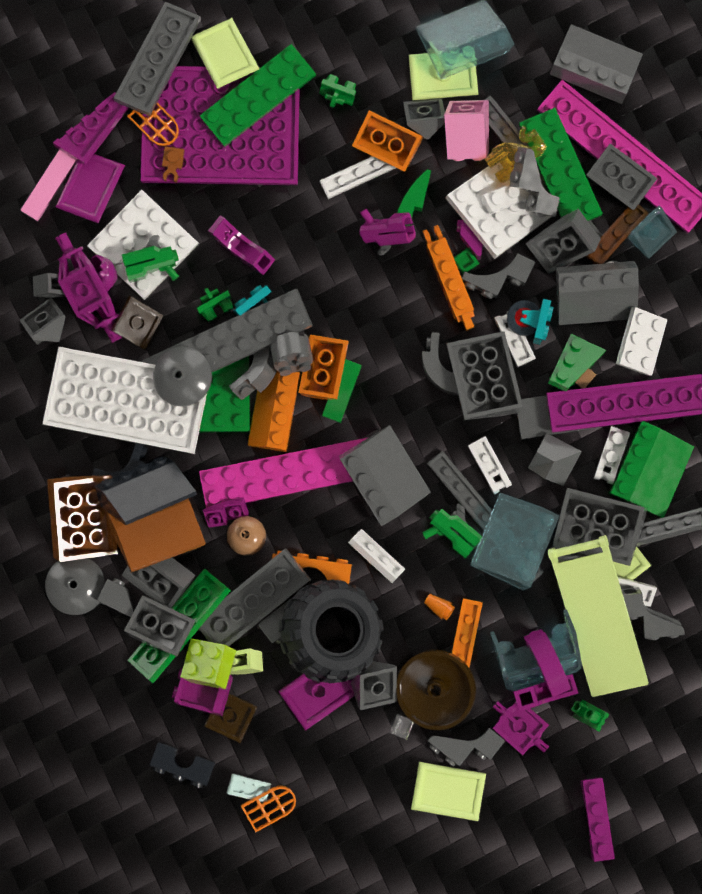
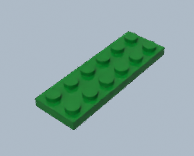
M290 44L202 113L200 118L219 142L226 147L314 78L316 73L295 47Z
M556 108L520 122L521 131L529 149L534 151L537 167L549 194L560 197L557 207L560 218L577 209L581 211L587 221L602 216L603 213Z
M206 569L200 573L171 608L195 620L182 648L231 591ZM142 642L128 661L149 681L154 683L176 656Z

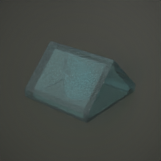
M658 206L630 232L628 238L647 258H650L677 231L662 207Z

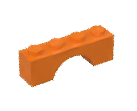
M278 550V551H277V554H274V553H273L272 559H273L275 556H277L281 551ZM297 553V557L293 556L302 569L314 568L322 572L327 580H341L349 584L352 564H348V560L337 559L336 562H330L328 557L317 556V559H309V555Z

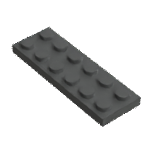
M165 2L115 94L114 102L150 116L200 23L201 17Z
M285 548L225 597L199 630L209 642L224 644L229 647L311 579Z

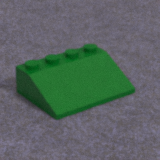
M641 421L609 496L625 503L647 508L646 512L664 518L694 446L654 425Z

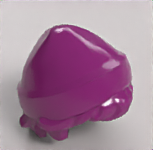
M95 255L90 259V262L108 292L117 281L116 268L110 259L101 255Z

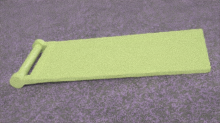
M606 535L600 536L596 540L568 547L548 549V556L555 571L591 696L595 697L648 685L649 682ZM597 547H601L603 552L563 562L558 561V557Z

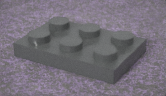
M612 144L608 145L586 175L633 211L658 179Z

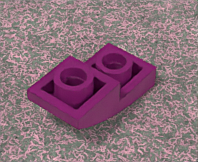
M244 497L212 505L203 511L208 527L228 525L229 520L248 516L249 514Z

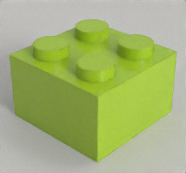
M191 639L180 677L191 683L226 689L236 650L224 644Z

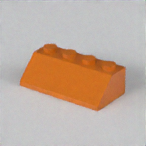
M276 371L270 384L261 393L257 390L248 446L287 452L300 372L281 376L280 372Z

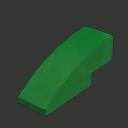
M427 169L410 187L397 213L409 212L412 218L414 210L422 212L431 170Z
M345 359L337 400L328 399L323 417L341 423L362 365Z

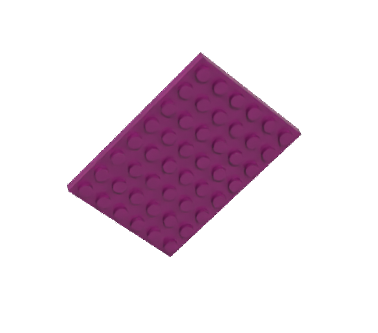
M176 66L158 103L174 118L178 124L179 134L174 143L168 146H158L150 141L142 132L141 182L174 183V175L172 174L167 176V181H164L163 174L167 168L162 167L165 147L185 150L182 170L176 169L178 174L177 183L298 185L300 89L224 147L202 121L200 115L253 73L217 89L206 67ZM155 105L153 110L156 111L159 107ZM162 110L157 113L164 122L166 121L167 123L170 120ZM156 117L149 121L158 130L163 127ZM172 121L168 126L176 133V125ZM145 124L142 127L150 137L155 134L148 125ZM164 129L161 132L169 142L174 139V136L168 130ZM158 136L153 139L157 143H165Z

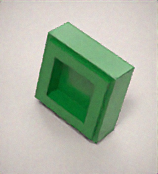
M469 247L454 257L455 263L463 275L480 264Z

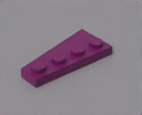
M114 92L100 103L89 116L83 117L78 125L67 130L62 138L56 139L53 142L54 146L86 165L129 107L114 102L116 94Z

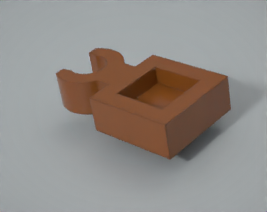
M165 147L162 167L167 168V170L163 174L164 181H167V176L172 174L174 175V183H177L178 174L176 169L182 170L184 149Z

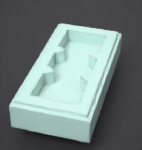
M232 774L227 794L251 800L269 790L271 783ZM268 794L260 798L259 801L262 803L266 802Z

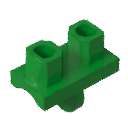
M332 74L326 80H322L319 94L331 101L330 107L334 108L336 103L353 105L356 94L355 83L346 81L344 86L339 85V78Z
M205 288L206 295L200 299L202 303L207 300L210 301L197 308L200 316L203 315L208 323L218 318L213 309L219 305L224 314L233 310L230 300L231 295L228 290L220 294L218 289L210 292L208 288Z
M584 700L581 702L576 701L571 708L575 719L599 732L601 725H604L605 719L610 715Z

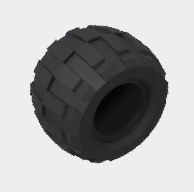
M341 580L318 581L300 589L288 601L283 610V619L279 623V633L282 636V643L280 645L283 654H287L290 659L289 663L297 672L303 673L308 679L316 682L338 683L355 678L361 672H365L373 663L374 656L379 653L382 644L380 634L383 631V622L379 620L376 604L372 599L369 600L365 596L366 594L363 590ZM331 607H342L348 613L354 625L352 647L344 653L327 651L320 645L316 636L315 629L319 616Z

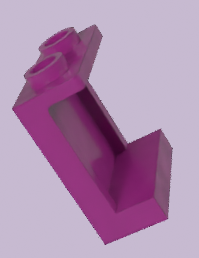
M181 667L178 674L180 682L178 687L175 686L172 695L174 702L177 705L223 716L233 677L229 675L226 689L191 683L181 678L183 669Z

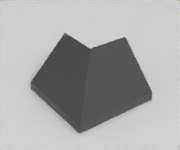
M442 98L403 102L407 125L427 140L438 129L445 128V110Z
M52 297L20 319V322L37 345L42 341L60 342L65 315Z
M546 433L528 468L544 479L563 486L582 451Z
M373 661L365 672H361L351 681L359 710L397 702V667L395 665Z

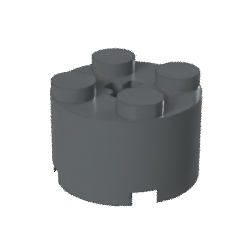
M298 332L284 333L277 336V341L270 344L274 368L280 372L281 376H288L298 371L306 372L311 369L313 356L309 338L306 334L299 336Z

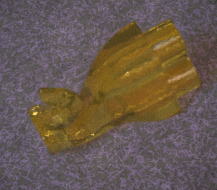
M522 126L519 132L520 141L523 143L532 141L534 143L532 147L516 143H502L493 148L492 153L485 158L490 168H493L498 163L502 165L503 169L495 173L500 183L510 179V174L515 164L514 156L518 147L532 149L535 158L544 153L547 146L535 129L525 134L526 127Z

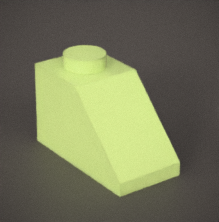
M254 649L236 651L230 674H250L263 671L261 651Z

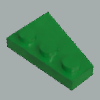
M571 334L548 384L566 392L607 350Z

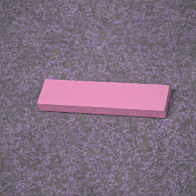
M59 149L23 205L21 212L38 222L77 160Z

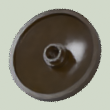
M427 650L413 656L402 667L397 678L396 694L401 709L411 721L426 729L444 730L459 724L469 714L476 698V684L471 670L459 657L443 650Z

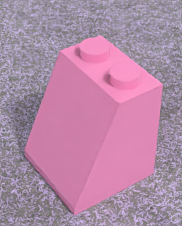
M488 100L449 101L444 114L447 159H453L454 161H462L464 159L481 161L487 158L489 152Z

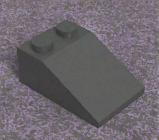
M577 209L551 224L527 241L526 245L549 274L555 271L556 267H564L595 252L601 238L581 211Z
M142 595L124 631L136 640L177 657L195 620Z

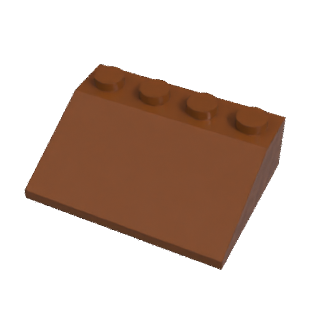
M111 475L63 477L47 480L53 557L59 562L118 554L117 542L108 525V512L100 507L95 486L103 480L112 479Z
M189 499L128 525H124L108 513V525L131 573L205 545V540Z

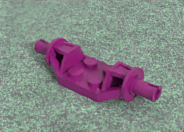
M67 233L56 237L55 239L64 253L58 259L60 262L58 282L76 316L93 325L95 329L99 327L104 328L111 343L121 339V336L111 331L119 314L116 315L111 298L94 266L82 252L83 247L74 248ZM67 259H71L74 270L69 272ZM97 310L103 320L100 322L92 312Z

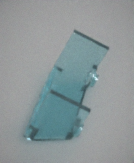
M565 609L563 610L565 623L553 628L551 632L552 638H549L558 656L565 675H569L581 669L582 661L577 634L569 613ZM494 631L490 632L494 652L507 690L516 691L545 682L538 664L527 645L515 649L511 642L502 641L498 643Z

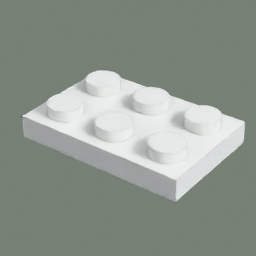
M631 307L616 364L644 375L652 376L667 319L639 308Z

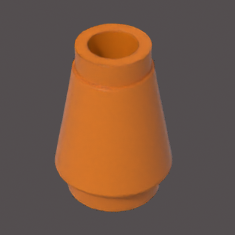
M429 594L424 602L440 619L448 620L455 609L452 602Z

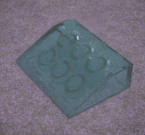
M485 0L416 27L441 80L506 54L514 46L506 26Z
M500 493L470 565L521 590L531 588L560 515L541 506Z

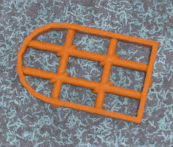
M158 102L156 105L159 108L156 111L153 110L148 118H145L136 110H133L127 116L150 141L158 146H168L174 143L178 137V124ZM160 110L170 118L167 123L157 115ZM135 112L144 121L140 126L131 118ZM153 117H156L163 125L159 130L149 122ZM172 121L176 125V133L168 126ZM145 124L155 132L152 137L142 129ZM164 129L174 136L172 141L169 142L161 134ZM158 136L165 143H157L153 139Z
M276 786L245 802L241 807L255 832H258L291 813L295 807L296 798L290 788ZM278 789H285V790H286V791H284V792L278 794L277 796H276V794L274 793V791H275V790H278ZM290 792L293 798L281 804L278 799ZM271 793L273 797L261 804L259 799ZM275 800L278 804L276 808L266 813L264 810L265 805ZM256 801L257 807L246 812L244 807ZM293 802L291 808L285 812L284 806ZM261 809L263 814L251 820L249 814ZM280 809L283 814L270 820L268 816ZM266 818L267 823L258 828L254 826L255 822Z

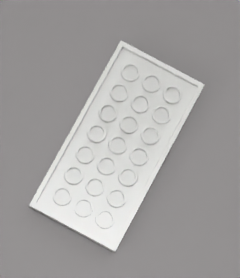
M59 347L43 424L195 454L207 394L193 405L185 407L174 406L164 401L154 387L153 372L155 365ZM181 371L176 374V377L180 378L182 376Z

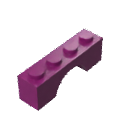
M603 778L581 780L583 800L589 825L592 860L596 862L615 859Z

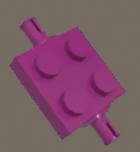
M499 701L494 704L493 708L501 716L492 729L520 754L523 755L534 745L543 753L546 750L541 745L548 749L549 746L540 738L549 725L532 709L519 711L517 702L507 709Z

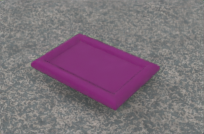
M96 154L90 158L86 165L77 161L56 204V208L99 223L125 165Z
M304 674L278 691L305 731L355 696L351 686L352 679L345 682L325 683L308 679Z

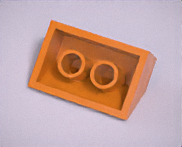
M369 110L352 146L405 172L423 136Z
M310 335L309 342L313 362L310 370L302 372L298 393L305 397L337 400L349 341Z

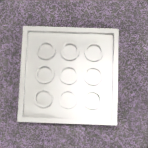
M505 155L446 196L447 201L494 259L552 217L526 211V201L494 214H489L481 197L484 194L510 185V174L514 166Z
M141 190L87 246L96 255L110 259L116 268L117 275L145 300L165 280L168 274L166 271L161 272L159 270L148 273L146 279L130 283L122 254L143 249L146 247L151 236L159 235L160 239L157 243L161 249L171 246L172 250L176 249L179 261H176V266L172 267L175 269L199 243Z

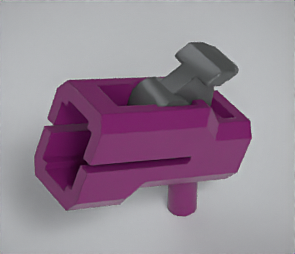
M367 209L360 212L366 221L360 228V235L365 243L375 242L381 247L377 253L378 255L386 254L390 250L391 245L410 243L416 237L414 225H408L413 223L409 212L396 213L389 219L380 220L373 219Z

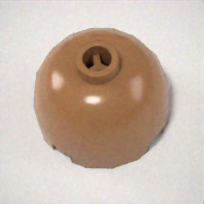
M250 516L239 517L230 524L227 531V542L237 554L244 556L253 555L259 552L265 544L266 530L263 524L256 518Z

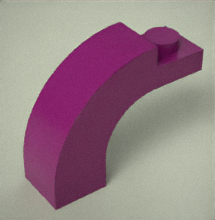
M221 215L208 230L223 247L262 275L266 273L275 261L265 249L242 235Z
M541 629L525 636L524 640L538 664L552 697L570 690L571 687L563 667L546 633Z
M573 674L566 676L571 689L552 697L545 682L514 691L519 711L577 694L578 690Z

